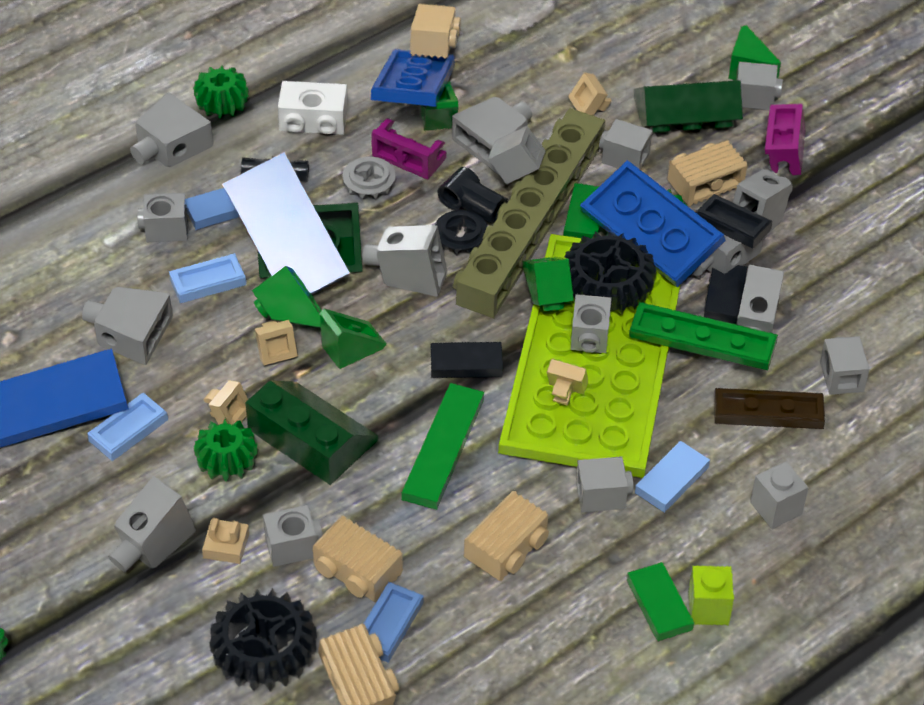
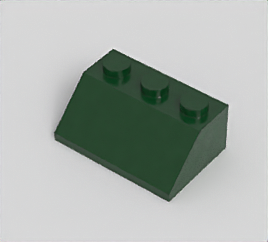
M741 80L646 86L633 89L641 127L650 126V130H653L652 132L670 131V125L682 124V130L702 129V122H714V128L734 127L733 120L743 119Z
M358 202L313 205L348 271H363ZM258 252L259 278L271 277Z
M270 380L245 402L247 426L251 428L253 434L329 485L335 482L378 441L377 434L297 382Z

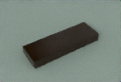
M715 388L714 422L715 424L824 429L823 393Z

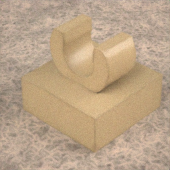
M584 72L568 96L576 110L593 116L597 110L606 111L612 102L611 98H606L608 94L596 76Z
M276 320L262 323V327L255 329L259 356L264 366L298 357L293 326L289 320L278 323Z
M551 359L547 375L549 385L554 386L552 391L553 401L568 405L572 391L584 395L588 384L587 370Z
M229 380L221 390L212 389L203 399L205 403H209L210 414L212 417H215L218 425L222 424L225 418L229 424H234L239 420L242 422L246 418L245 402L248 398L240 382Z
M218 518L211 519L202 548L203 558L241 564L249 537V525L239 523L238 521L229 522L219 520Z

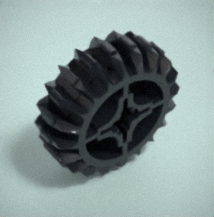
M608 231L606 236H600L595 232L592 239L582 236L579 243H572L570 251H566L564 258L569 259L574 301L576 294L610 297V312L616 310L622 315L626 307L635 311L639 302L645 303L648 295L654 289L656 269L653 255L648 253L646 245H638L636 238L627 240L624 233L617 237L612 236L610 231Z
M256 588L253 597L249 598L240 593L239 603L227 600L226 611H217L216 623L211 624V641H209L214 664L217 668H222V674L225 678L234 677L238 687L248 681L253 691L256 690L259 684H265L268 690L271 691L273 683L277 681L286 687L289 682V675L300 679L302 667H310L312 662L311 655H314L317 649L315 640L317 629L314 626L310 611L304 610L301 600L292 602L288 592L281 597H277L273 588L268 595H261ZM288 646L286 649H284L283 651H281L280 653H278V652L280 651V649H282L283 647Z

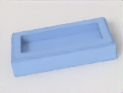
M235 253L169 271L170 281L180 304L246 285V277Z
M145 393L140 394L129 402V409L114 413L87 433L89 442L111 461L117 459L168 421L167 412Z
M680 441L636 484L635 493L665 513L709 468L710 459Z

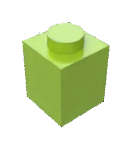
M692 566L688 598L689 613L694 621V625H729L734 603L732 566Z

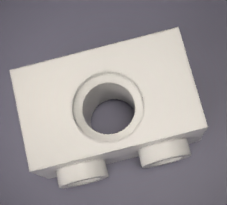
M282 81L278 103L279 131L344 135L348 109L347 84Z

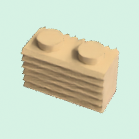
M418 4L414 21L411 25L410 54L412 56L417 54L420 57L423 54L425 57L430 55L432 58L434 56L440 58L442 56L445 59L448 57L450 48L456 49L457 36L460 35L461 17H455L456 7Z
M729 140L717 144L709 143L701 150L688 155L682 153L669 162L667 180L678 194L682 195V199L686 204L691 207L693 203L697 204L699 201L703 202L704 199L708 200L713 194L719 196L721 193L725 194L727 190L736 189L737 184L745 180L747 162L743 160V157H740L739 152H736V149L729 143Z
M512 491L464 539V557L499 581H502L509 572L515 574L523 565L528 552H531L532 548L536 550L541 548L549 535V530H547V512L542 511L540 507H536L534 503H530L528 499H524L522 495H518L516 491Z
M341 516L313 545V559L318 572L326 578L334 576L345 583L346 588L354 596L359 598L366 596L370 600L377 602L388 582L393 583L403 572V553L399 549L396 550L394 546H390L388 542L377 538L369 530L365 531L363 527H359L351 519L347 520L345 516Z
M360 624L357 627L346 629L343 632H338L335 635H330L328 638L320 640L319 657L322 660L340 705H394L395 692L399 691V686L392 669L385 670L379 657L383 656V649L376 633L369 635L365 624Z

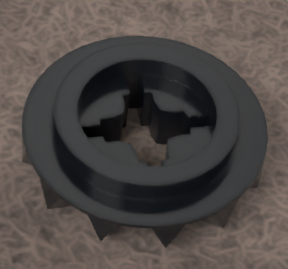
M455 210L445 213L435 223L438 226L443 250L453 249L456 255L460 250H466L468 253H471L474 247L479 248L483 241L484 232L488 227L486 221L480 215L467 210ZM464 227L465 233L463 237H458L459 230Z

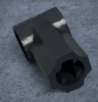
M460 167L437 190L440 201L447 208L458 210L463 207L480 215L490 223H495L501 205L504 202L508 203V198L482 185L478 176L466 167Z

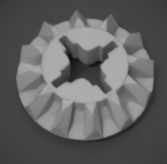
M370 156L361 157L351 161L343 171V186L348 187L350 194L358 193L361 199L366 195H372L376 199L379 193L388 194L390 187L395 186V170L384 159ZM373 173L374 179H371L370 182H365L364 180H367Z

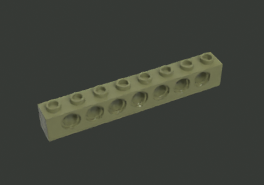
M572 108L568 109L562 119H557L549 140L545 139L541 144L546 151L539 169L525 175L521 182H516L508 203L504 202L501 205L497 220L493 225L490 224L486 228L479 248L474 247L472 249L466 268L457 272L453 282V289L456 290V305L494 319L524 271L522 261L531 260L573 193L574 184L580 182L600 150L599 142L605 130V119Z

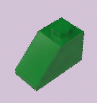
M555 256L522 261L533 304L543 305V311L564 309V302L574 301L568 258Z
M283 267L252 290L257 297L253 301L254 305L264 318L270 316L273 320H289L290 323L321 328L320 313L322 309L293 268Z

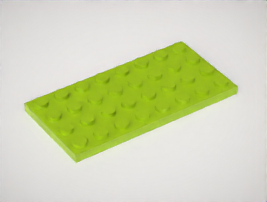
M550 234L545 258L555 256L564 258L566 251H570L572 243H579L581 238ZM656 271L654 289L648 295L645 303L676 310L681 284L676 287ZM575 301L564 302V309L543 311V305L533 304L499 441L498 454L577 467L578 460L622 457L625 471H631L633 477L643 478L646 472L669 347L630 338L629 330L637 307L635 311L626 307L622 315L616 310L610 312L606 353L571 350ZM551 359L587 370L588 384L584 395L572 391L568 405L553 401L552 391L554 386L549 385L547 375Z

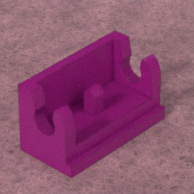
M803 104L770 105L765 154H769L770 167L775 173H778V163L786 161L790 164L789 170L792 175H801L806 133Z
M389 118L385 119L377 129L371 132L372 156L384 159L396 167L428 180L446 159L447 152L440 150L445 142L436 140L431 147H427L416 142V140L396 134V130L390 128L394 121Z

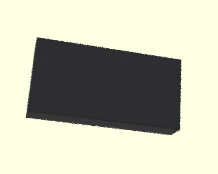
M715 194L696 211L699 216L725 236L752 249L772 228L771 220Z
M737 265L726 274L712 267L704 317L737 324L747 266Z
M501 342L431 343V378L503 377Z

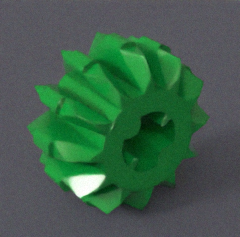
M223 65L219 69L209 67L208 73H199L197 81L194 82L193 90L196 104L199 110L206 112L207 116L217 114L219 118L223 114L233 116L235 110L242 111L245 103L248 102L249 91L243 73H237L235 67L228 70Z
M225 418L220 425L210 421L208 430H199L198 440L195 441L194 454L197 457L198 467L201 471H208L211 480L222 475L227 482L230 475L242 478L244 470L253 469L254 459L258 454L257 443H255L251 428H244L240 420L234 424H229Z

